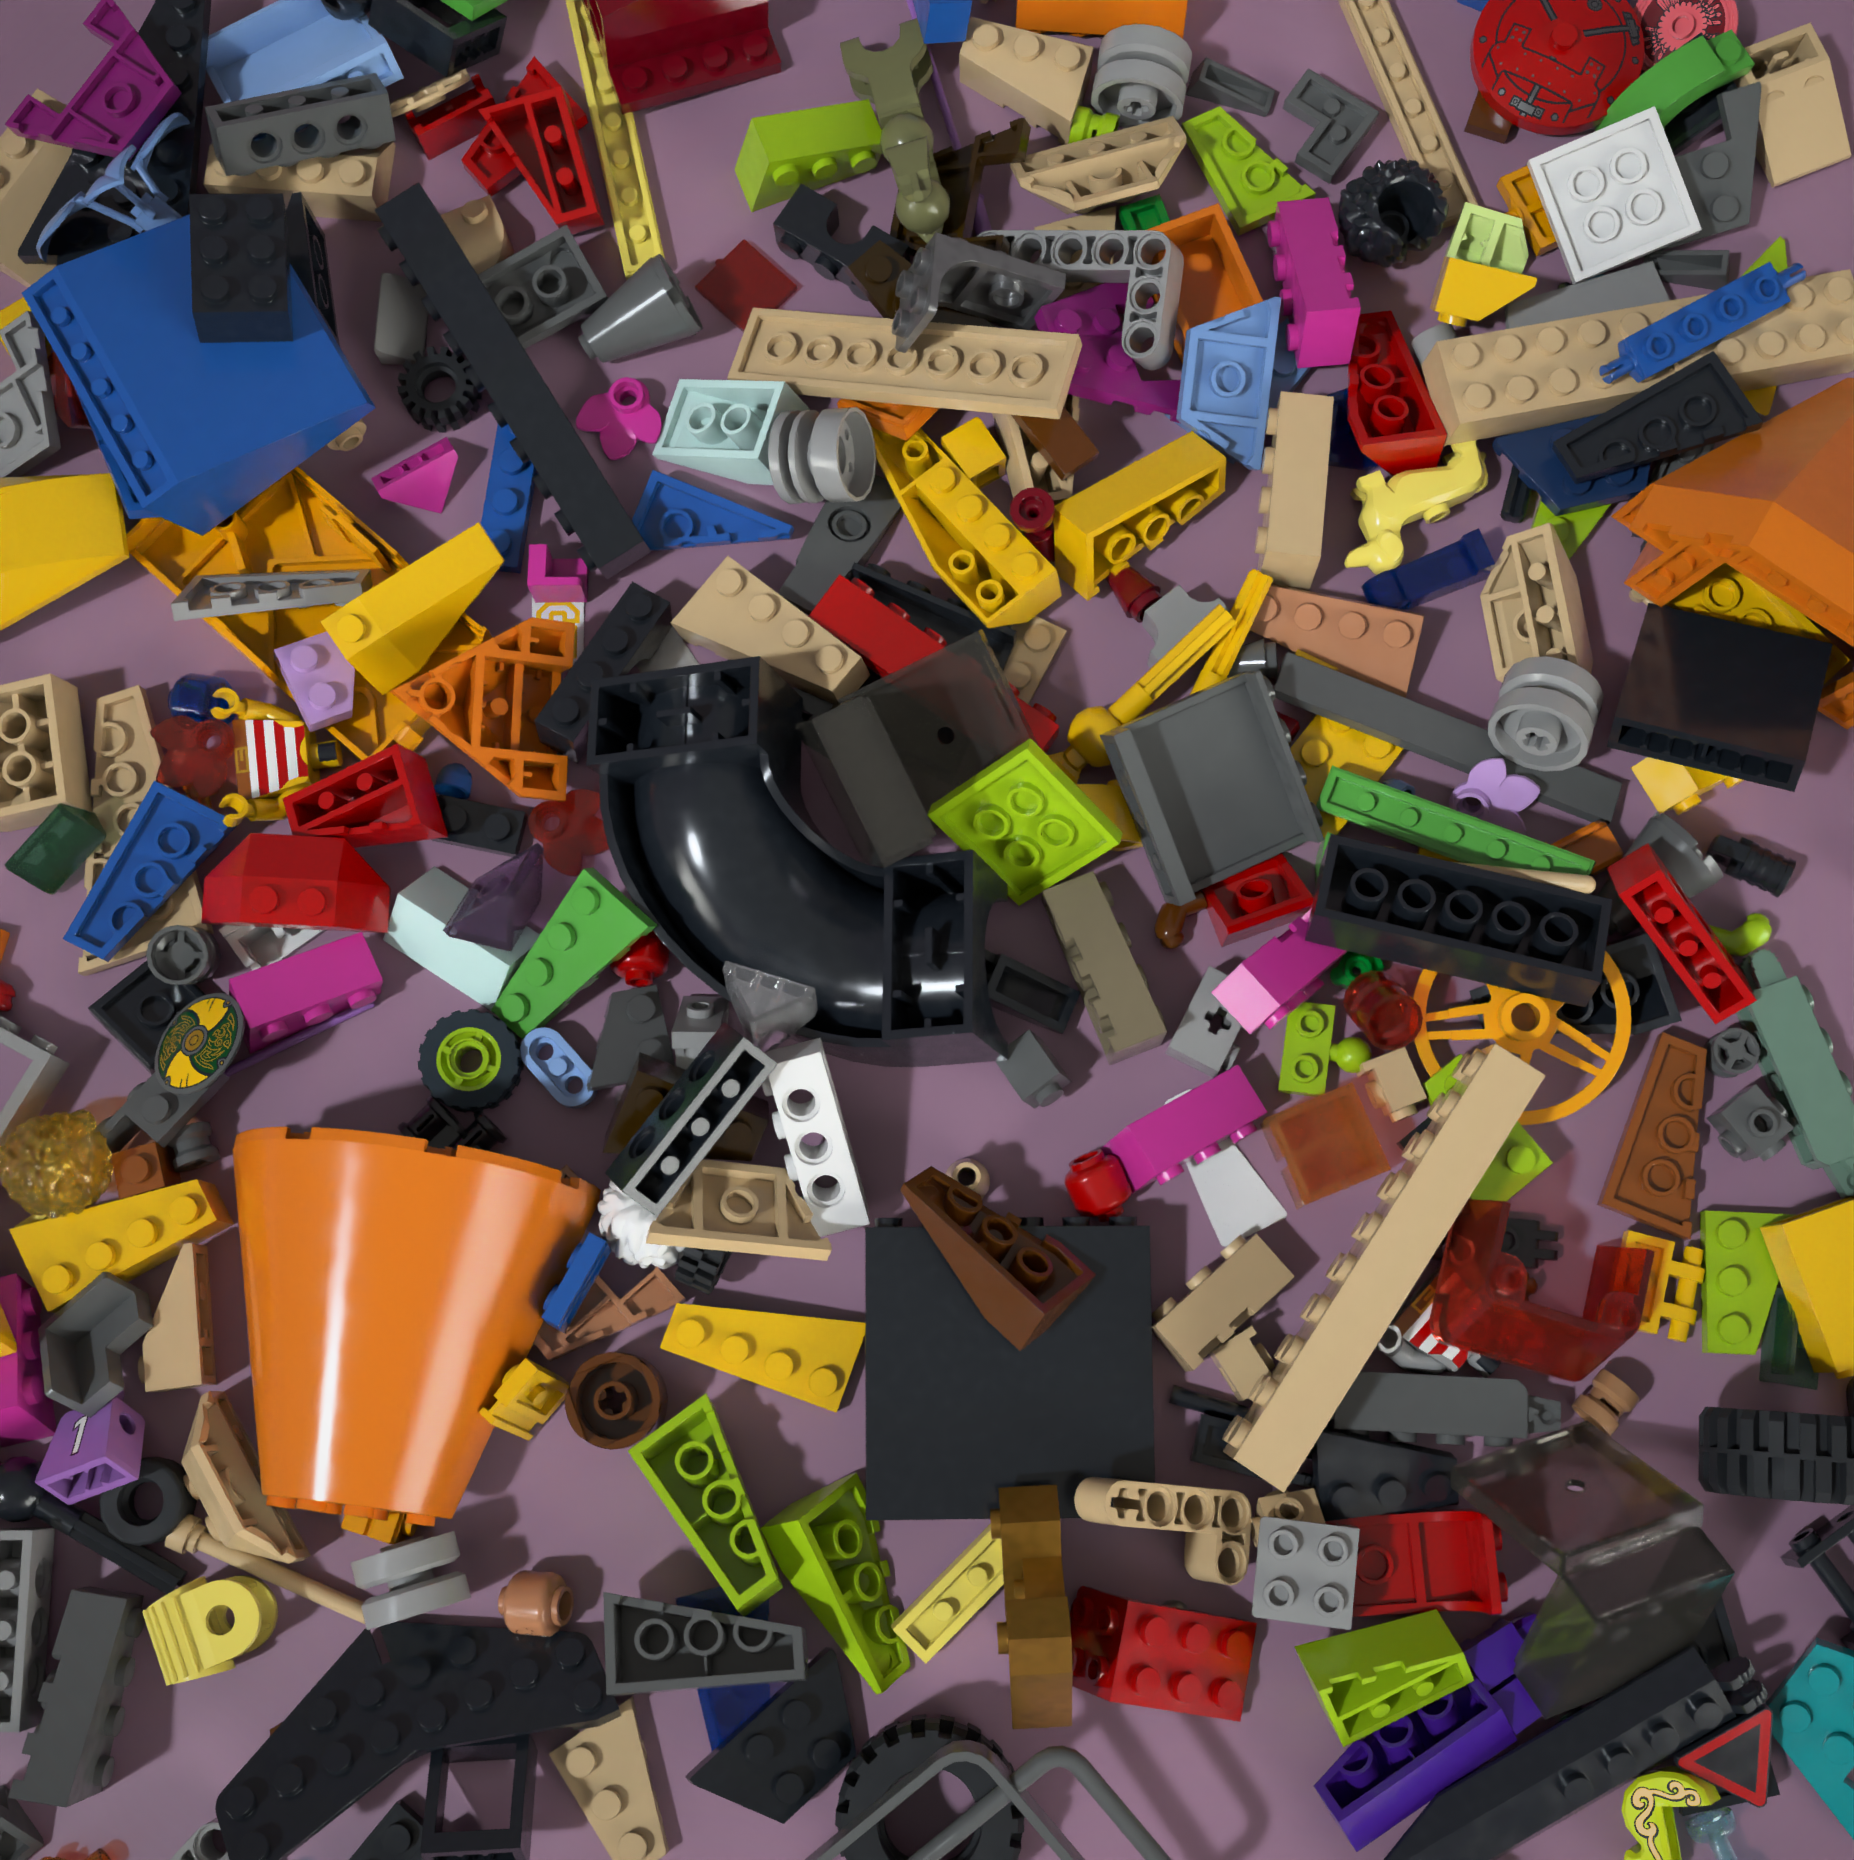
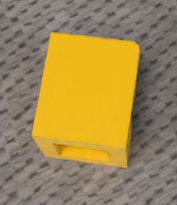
M979 417L971 419L941 437V450L979 490L1006 474V456Z

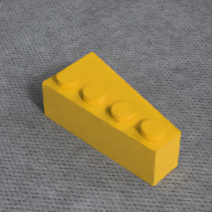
M1191 431L1055 505V517L1053 519L1055 569L1058 576L1089 601L1100 592L1097 584L1104 580L1110 572L1116 576L1124 568L1130 567L1127 560L1144 547H1147L1150 551L1164 541L1163 537L1172 524L1176 521L1180 525L1185 524L1225 492L1226 457Z
M195 1179L11 1228L9 1231L47 1312L56 1313L102 1272H109L129 1282L179 1255L183 1244H199L234 1225V1222L215 1184Z

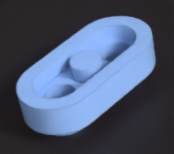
M541 1027L532 1030L524 1037L520 1046V1055L523 1063L559 1103L565 1107L577 1109L588 1105L595 1098L598 1090L589 1092L587 1090V1081L592 1069L557 1031ZM545 1045H551L554 1050L552 1057L548 1060H541L539 1058L540 1049ZM575 1078L582 1079V1090L576 1094H571L568 1090L569 1082Z

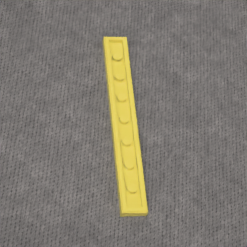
M565 0L627 281L650 257L653 258L661 254L665 259L633 112L621 114L582 0Z

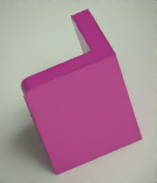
M529 544L527 586L535 603L587 602L589 569L582 558L553 559L547 544Z

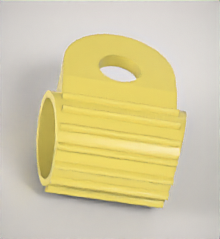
M239 1575L207 1583L206 1577L202 1576L168 1593L151 1604L146 1610H143L142 1613L166 1686L236 1668L234 1658L262 1646L272 1635L278 1619L277 1601L271 1589L264 1582L252 1576ZM228 1607L234 1613L235 1622L233 1627L229 1625L226 1619Z

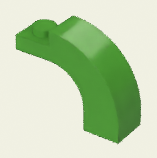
M1732 29L1707 41L1702 35L1673 51L1637 78L1607 109V116L1601 124L1596 126L1595 131L1654 106L1664 128L1679 112L1698 98L1747 75L1755 63Z

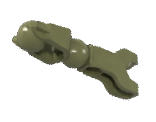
M915 18L899 24V39L893 46L884 51L872 52L864 49L859 37L840 42L843 64L849 75L854 95L861 100L869 99L871 103L875 104L882 129L881 151L891 165L899 189L896 197V215L907 230L917 233L928 243L936 232L942 233L944 222L949 217L950 197L940 182L932 154L934 133L924 119L919 98L921 87L931 77L933 64L927 45L923 42L918 19Z

